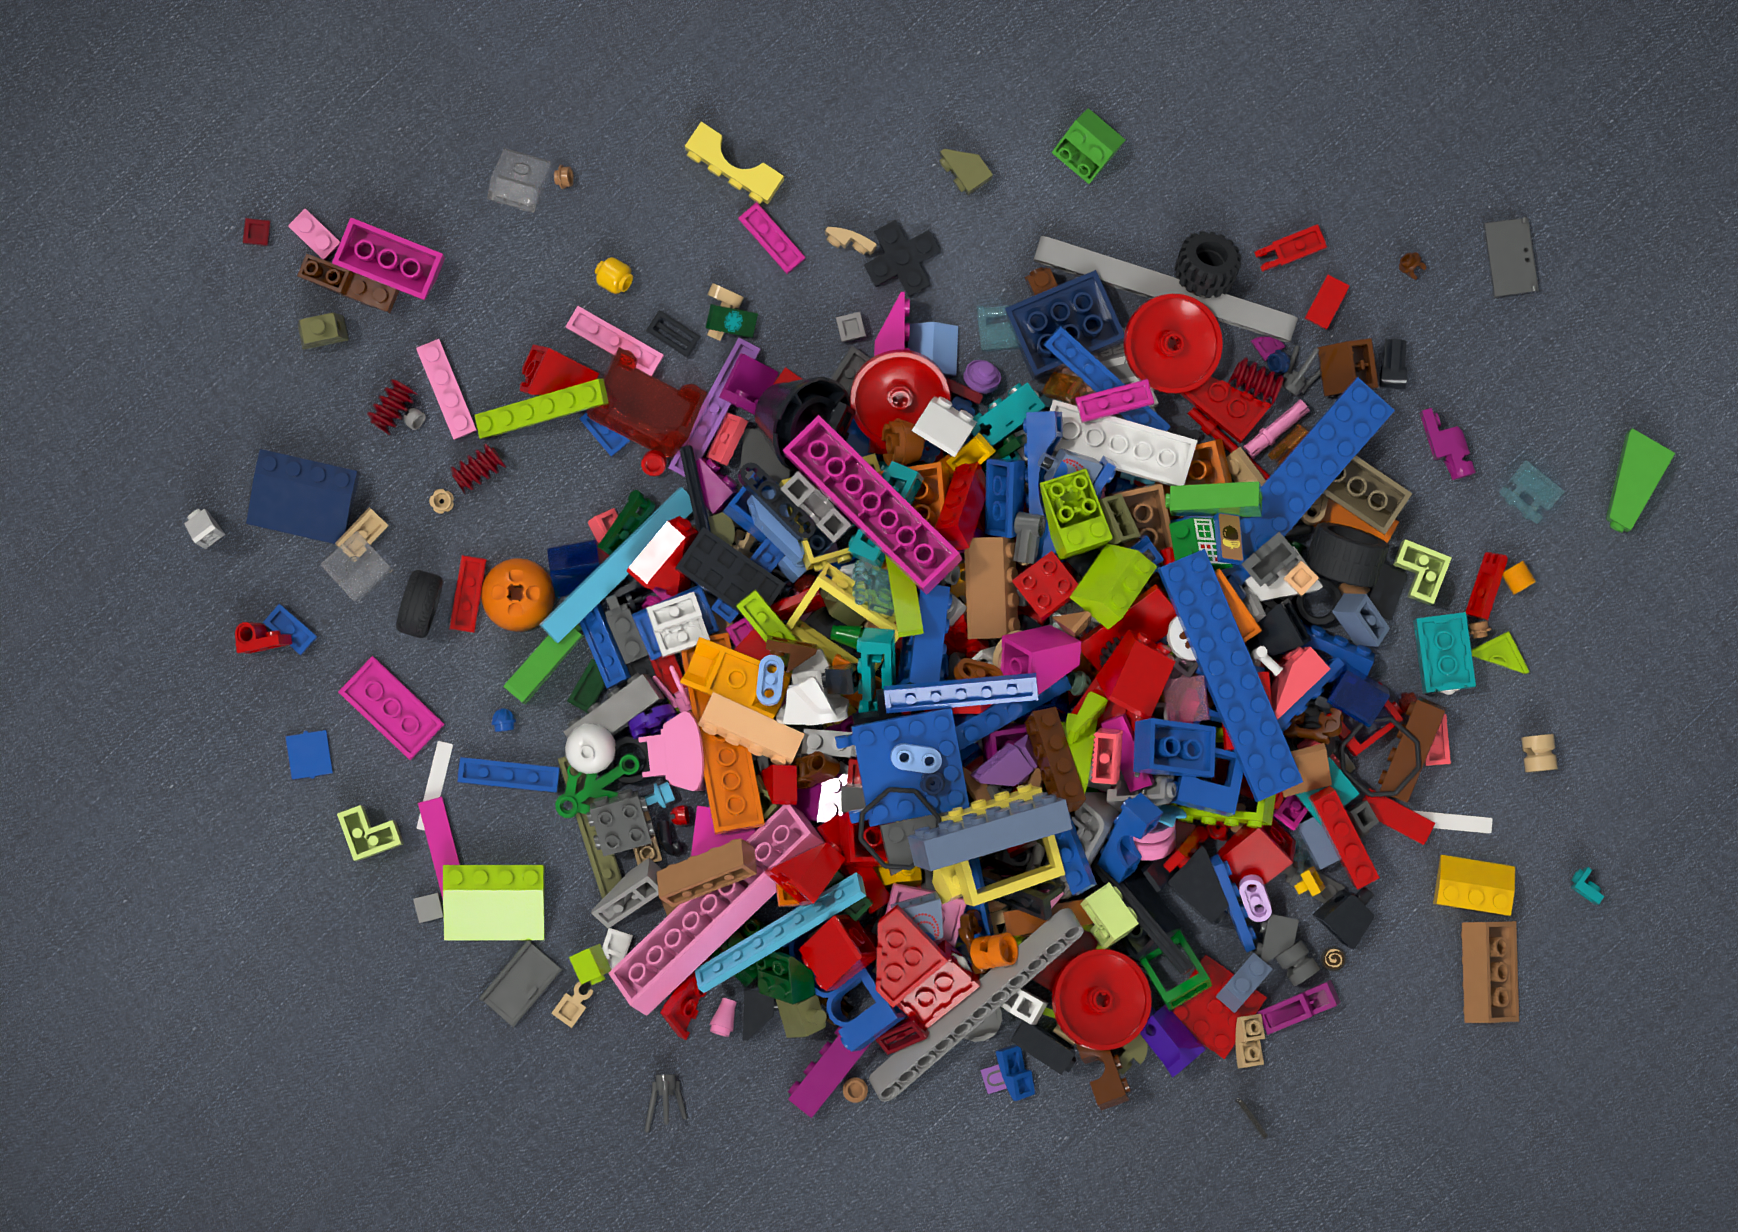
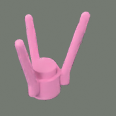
M670 666L669 669L679 690L674 693L676 698L673 697L657 676L652 677L674 708L678 707L680 713L691 710L688 688H684L680 683V678L674 666Z

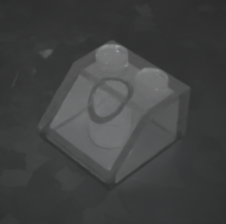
M504 148L491 175L487 199L534 213L541 199L551 162Z
M358 531L320 564L356 603L393 571L392 567Z

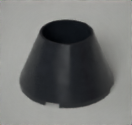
M814 377L777 383L767 388L759 398L755 409V422L780 463L788 470L797 473L800 470L786 457L783 449L818 415L828 424L830 414L838 402L851 407L850 397L840 383L827 377ZM848 432L846 433V435H845V437H844V440H845V441H847V439H848V436H849V433H848Z

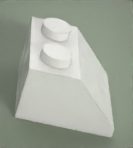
M934 396L912 431L955 457L977 422L973 420L974 417L964 410L958 411L951 407L952 403L949 400Z

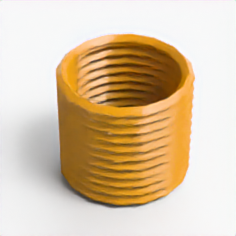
M1521 561L1503 573L1502 577L1513 595L1536 582L1526 563H1524L1525 561Z

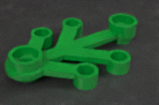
M633 754L624 755L616 768L596 780L597 773L587 774L584 789L575 794L577 779L581 776L582 772H579L578 775H573L570 771L572 766L569 765L567 768L569 776L566 791L557 798L555 803L556 811L564 818H571L577 813L586 814V812H590V805L581 803L589 797L608 796V798L618 796L619 792L602 788L623 774L631 775L637 772L640 767L638 757ZM626 760H633L635 763L634 767L628 768ZM571 801L573 804L572 809H566L564 802Z

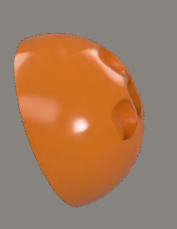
M523 558L508 559L497 564L487 574L481 591L482 605L487 616L497 626L513 632L528 631L539 626L551 613L555 601L554 584L547 571L536 562Z

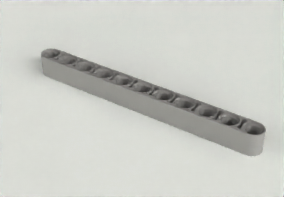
M1045 236L1040 237L1033 259L1039 264L1077 276H1082L1096 270L1102 284L1149 299L1172 293L1188 295L1206 305L1217 321L1284 342H1291L1298 320L1293 315L1228 294H1221V297L1217 298L1214 295L1211 298H1205L1204 295L1199 297L1194 292H1188L1186 290L1187 287H1182L1179 284L1180 279Z
M1065 908L1055 913L1018 946V958L1014 964L992 968L980 979L979 988L927 1028L930 1032L927 1039L897 1051L879 1066L869 1077V1081L878 1098L885 1102L899 1095L1079 939L1084 931L1073 911Z

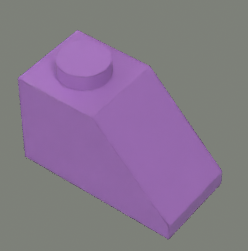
M1008 743L975 770L971 777L983 784L1015 786L1024 783L1029 778L1033 768L1018 748Z

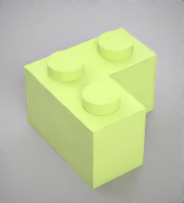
M1406 539L1403 540L1393 565L1416 574L1407 597L1429 606L1433 605L1452 557Z
M362 805L337 814L354 861L368 858L404 844L395 820L371 828L365 808Z
M1107 883L1085 898L1080 904L1095 924L1090 931L1103 949L1109 948L1128 935L1139 924L1134 910L1124 904L1121 892L1117 887H1112L1110 883Z

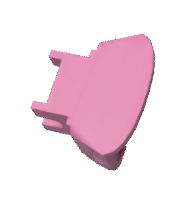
M683 711L665 722L663 729H661V735L639 737V742H647L650 765L649 772H642L643 777L666 776V780H669L670 785L691 791L705 790L703 744L700 729L692 711Z

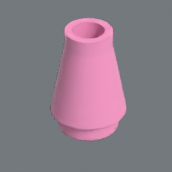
M722 998L721 1004L709 1024L711 1025L710 1032L729 1037L730 1032H733L737 1002Z

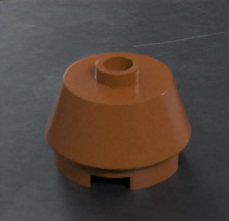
M897 418L895 421H889V424L884 425L882 441H886L887 454H883V458L888 466H890L892 461L907 466L921 459L924 449V438L912 431L915 424Z

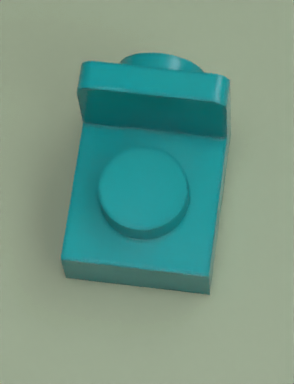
M1585 867L1583 870L1579 868L1571 879L1574 883L1570 888L1594 905H1599L1605 897L1599 893L1601 888L1591 881L1588 883L1584 882L1592 869L1589 867Z

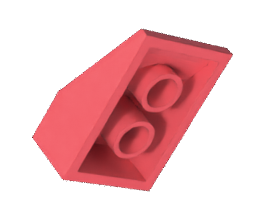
M1298 647L1287 651L1282 657L1284 661L1279 666L1283 667V670L1274 677L1270 688L1272 709L1277 720L1330 670L1328 665L1312 647Z

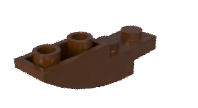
M307 253L297 275L299 278L389 314L399 293L397 289Z

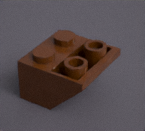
M1372 338L1318 347L1324 397L1341 395L1357 377L1372 390L1378 388Z

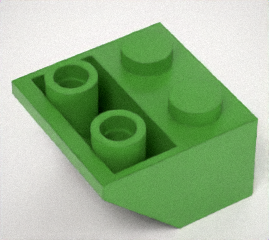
M1088 108L1075 120L1051 153L1090 184L1126 140Z

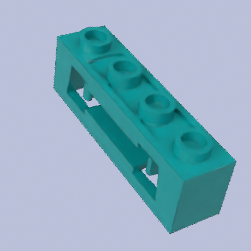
M892 461L882 474V477L912 505L924 480L920 473ZM858 529L857 533L849 541L848 551L855 558L881 568L885 560V554Z
M865 628L862 637H858L857 652H861L857 671L862 673V679L859 680L858 694H862V700L859 703V713L877 711L876 697L873 699L876 688L875 662L881 663L883 654L884 662L881 668L882 689H884V686L896 685L895 630Z

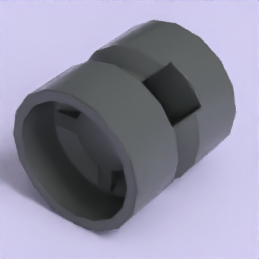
M1302 940L1297 941L1275 957L1281 968L1288 970L1286 976L1293 986L1302 983L1321 969L1313 957H1308L1309 950Z

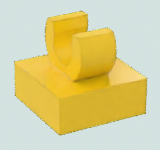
M1314 866L1301 873L1300 875L1303 880L1294 885L1298 894L1309 890L1312 897L1326 888Z

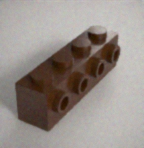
M1418 697L1416 702L1411 701L1406 715L1410 716L1407 725L1402 724V726L1420 742L1421 768L1399 794L1392 797L1408 803L1446 712V707ZM1400 730L1396 737L1401 739L1397 748L1392 747L1387 761L1391 762L1388 771L1383 769L1378 781L1382 785L1380 792L1395 791L1416 767L1415 743Z
M1052 707L1033 711L1026 720L1025 727L1048 795H1056L1058 798L1066 799L1069 812L1077 811L1085 802L1086 797L1057 708Z

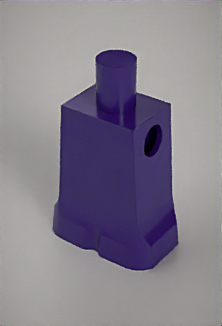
M1166 1005L1157 1012L1151 1006L1148 1021L1140 1035L1163 1062L1173 1078L1203 1053L1206 1047L1172 1011L1168 1010Z

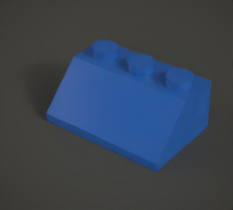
M987 459L985 534L1006 538L1017 537L1014 531L1015 518L1018 512H1023L1026 501V493L1024 491L1025 460Z

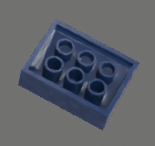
M1096 270L1005 308L1020 352L1033 381L1067 367L1043 345L1059 326L1067 331L1093 356L1124 343L1123 329Z
M260 449L254 472L246 524L335 544L347 531L360 473L351 469Z

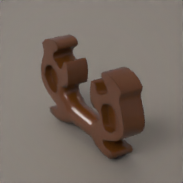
M1330 708L1331 716L1325 717V714L1322 712L1318 718L1321 728L1315 730L1297 726V724H1303L1305 721L1304 712L1298 716L1294 715L1290 720L1291 725L1283 731V735L1288 739L1300 737L1313 739L1321 744H1330L1329 738L1335 737L1342 732L1343 714L1336 708Z
M977 909L969 910L960 916L961 928L958 929V933L965 943L970 957V947L974 940V935L982 931V927L978 925V921H981L982 918ZM971 958V964L975 974L981 973L982 975H984L992 969H978L974 965Z

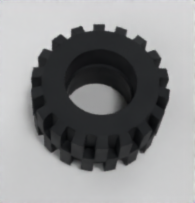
M1200 231L1199 235L1193 233L1190 238L1187 237L1181 246L1174 268L1176 279H1180L1179 284L1182 287H1187L1186 290L1188 292H1194L1199 297L1204 295L1205 298H1211L1214 295L1217 298L1221 297V294L1228 293L1229 289H1232L1242 259L1241 254H1238V247L1233 246L1234 242L1232 240L1225 239L1226 236L1222 234L1220 236L1216 235V232L1212 231L1210 233Z

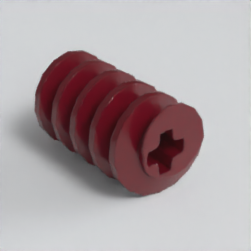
M1245 357L1237 363L1228 384L1236 379V388L1245 384L1246 393L1254 388V397H1257L1262 392L1263 401L1265 402L1272 397L1271 405H1273L1282 388L1284 376L1280 375L1275 380V371L1272 370L1269 374L1265 375V366H1262L1257 371V362L1247 366L1248 358Z
M394 379L390 380L393 389L384 388L388 396L379 395L378 397L382 405L375 403L372 405L376 413L367 412L371 420L369 422L389 436L391 433L387 427L396 428L397 426L393 418H403L399 410L408 411L404 402L413 403L414 400L410 394L418 395L406 385Z
M484 444L485 453L480 452L478 449L475 450L477 458L474 459L468 455V464L460 460V470L453 466L450 467L453 478L465 495L464 487L474 490L473 481L479 485L483 484L482 475L487 479L491 478L489 470L498 474V464L506 468V465L493 447L491 448Z

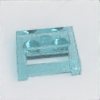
M1011 305L989 308L976 306L981 351L1019 347L1010 322L986 325L985 320L988 317L1006 316L1005 308Z

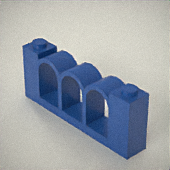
M1198 666L1194 673L1197 674L1196 681L1202 682L1196 688L1200 699L1197 709L1199 715L1194 717L1192 724H1199L1202 719L1222 723L1218 712L1211 710L1205 703L1204 693L1207 685ZM1255 666L1257 672H1264L1265 668ZM1215 748L1216 758L1229 761L1224 786L1203 781L1196 777L1180 776L1173 781L1176 785V796L1173 797L1171 803L1227 817L1234 815L1243 777V770L1235 751Z
M829 919L785 944L783 947H789L790 956H793L805 965L799 948L803 946L805 939ZM872 963L834 991L822 989L815 980L816 975L813 972L815 994L828 998V1016L834 1024L842 1027L838 1030L841 1035V1042L851 1052L861 1051L907 1017L897 1005L892 1008L876 991V974L872 971L875 968ZM863 982L876 1003L855 1019L849 1020L841 1011V1000L847 992Z

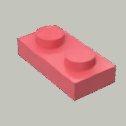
M727 413L706 458H712L715 462L727 466L748 421Z
M1446 714L1443 716L1424 763L1425 766L1451 764Z

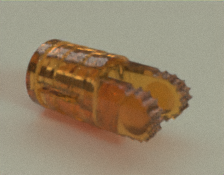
M1297 424L1296 428L1268 454V457L1274 460L1287 449L1289 452L1279 461L1277 465L1279 466L1305 437L1308 431L1300 424Z

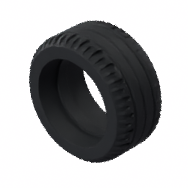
M415 570L411 573L397 616L396 628L399 632L417 638L427 636L442 591L443 580L440 576L422 570Z

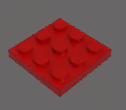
M1205 954L1200 963L1209 976L1212 986L1171 1011L1204 1046L1225 1059L1236 1043L1237 1017L1255 1015L1267 997L1255 989L1235 1013L1231 1011L1215 996L1234 974ZM1194 969L1188 979L1198 974L1196 969Z

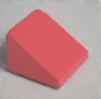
M615 508L594 516L588 521V525L598 543H600L618 517Z

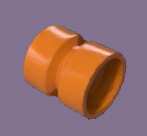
M1007 932L992 936H982L972 941L970 954L974 965L981 970L997 966H1008L1017 961L1018 945L1015 938Z

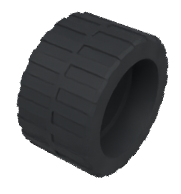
M1322 522L1316 526L1305 562L1312 571L1329 579L1360 587H1374L1378 583L1389 546L1381 538L1363 530L1342 524Z

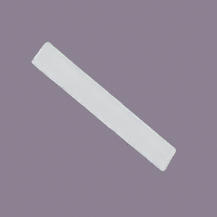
M441 741L437 742L423 801L441 796L453 747L452 744ZM420 814L417 829L425 831Z
M1414 811L1435 823L1433 828L1491 833L1492 818Z

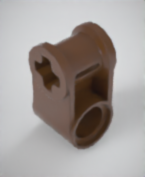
M820 751L795 758L792 761V765L797 766V788L799 789L811 788L818 783L833 779L840 770V763L836 758Z

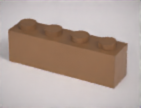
M742 838L734 839L720 847L711 848L700 855L691 856L680 863L668 865L665 869L657 871L659 898L670 906L675 907L756 875L755 848Z

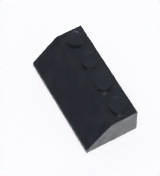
M1137 866L1135 872L1122 882L1165 933L1172 938L1181 926ZM1093 870L1092 873L1097 885L1086 890L1089 896L1105 885ZM1139 924L1128 935L1120 939L1135 962L1140 961L1158 948Z

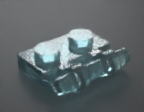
M1525 460L1509 479L1517 487L1511 491L1504 486L1499 491V494L1506 499L1505 502L1510 506L1513 504L1523 513V517L1527 520L1530 518L1538 524L1543 518L1536 511L1539 506L1549 511L1565 491ZM1522 492L1534 500L1530 506L1519 497Z
M856 561L855 568L852 571V577L855 580V585L852 587V595L855 597V603L862 605L867 601L868 610L892 616L894 607L888 570L872 566L867 571L864 561Z

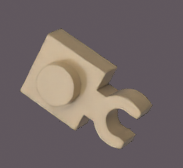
M580 982L574 987V995L570 996L566 993L551 1013L571 1028L587 1008L581 1002L589 999L593 994V990L590 989L586 995H582L579 992V988L582 986Z

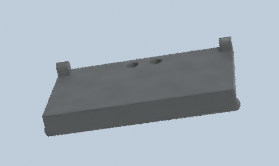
M1524 217L1521 219L1485 223L1484 230L1494 298L1539 291L1529 218Z
M527 940L479 997V1000L485 1002L514 1027L562 969L536 948L531 941Z

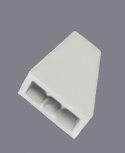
M1299 554L1296 557L1299 561L1288 571L1285 567L1277 573L1279 578L1269 587L1266 584L1260 587L1251 576L1245 580L1244 585L1246 587L1243 589L1247 594L1257 595L1260 602L1299 595L1283 578L1300 561L1304 564L1306 562ZM1317 580L1305 593L1315 592L1323 586Z

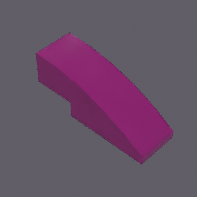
M1331 980L1264 1008L1258 1011V1014H1261L1263 1026L1267 1035L1337 1006L1341 1002Z

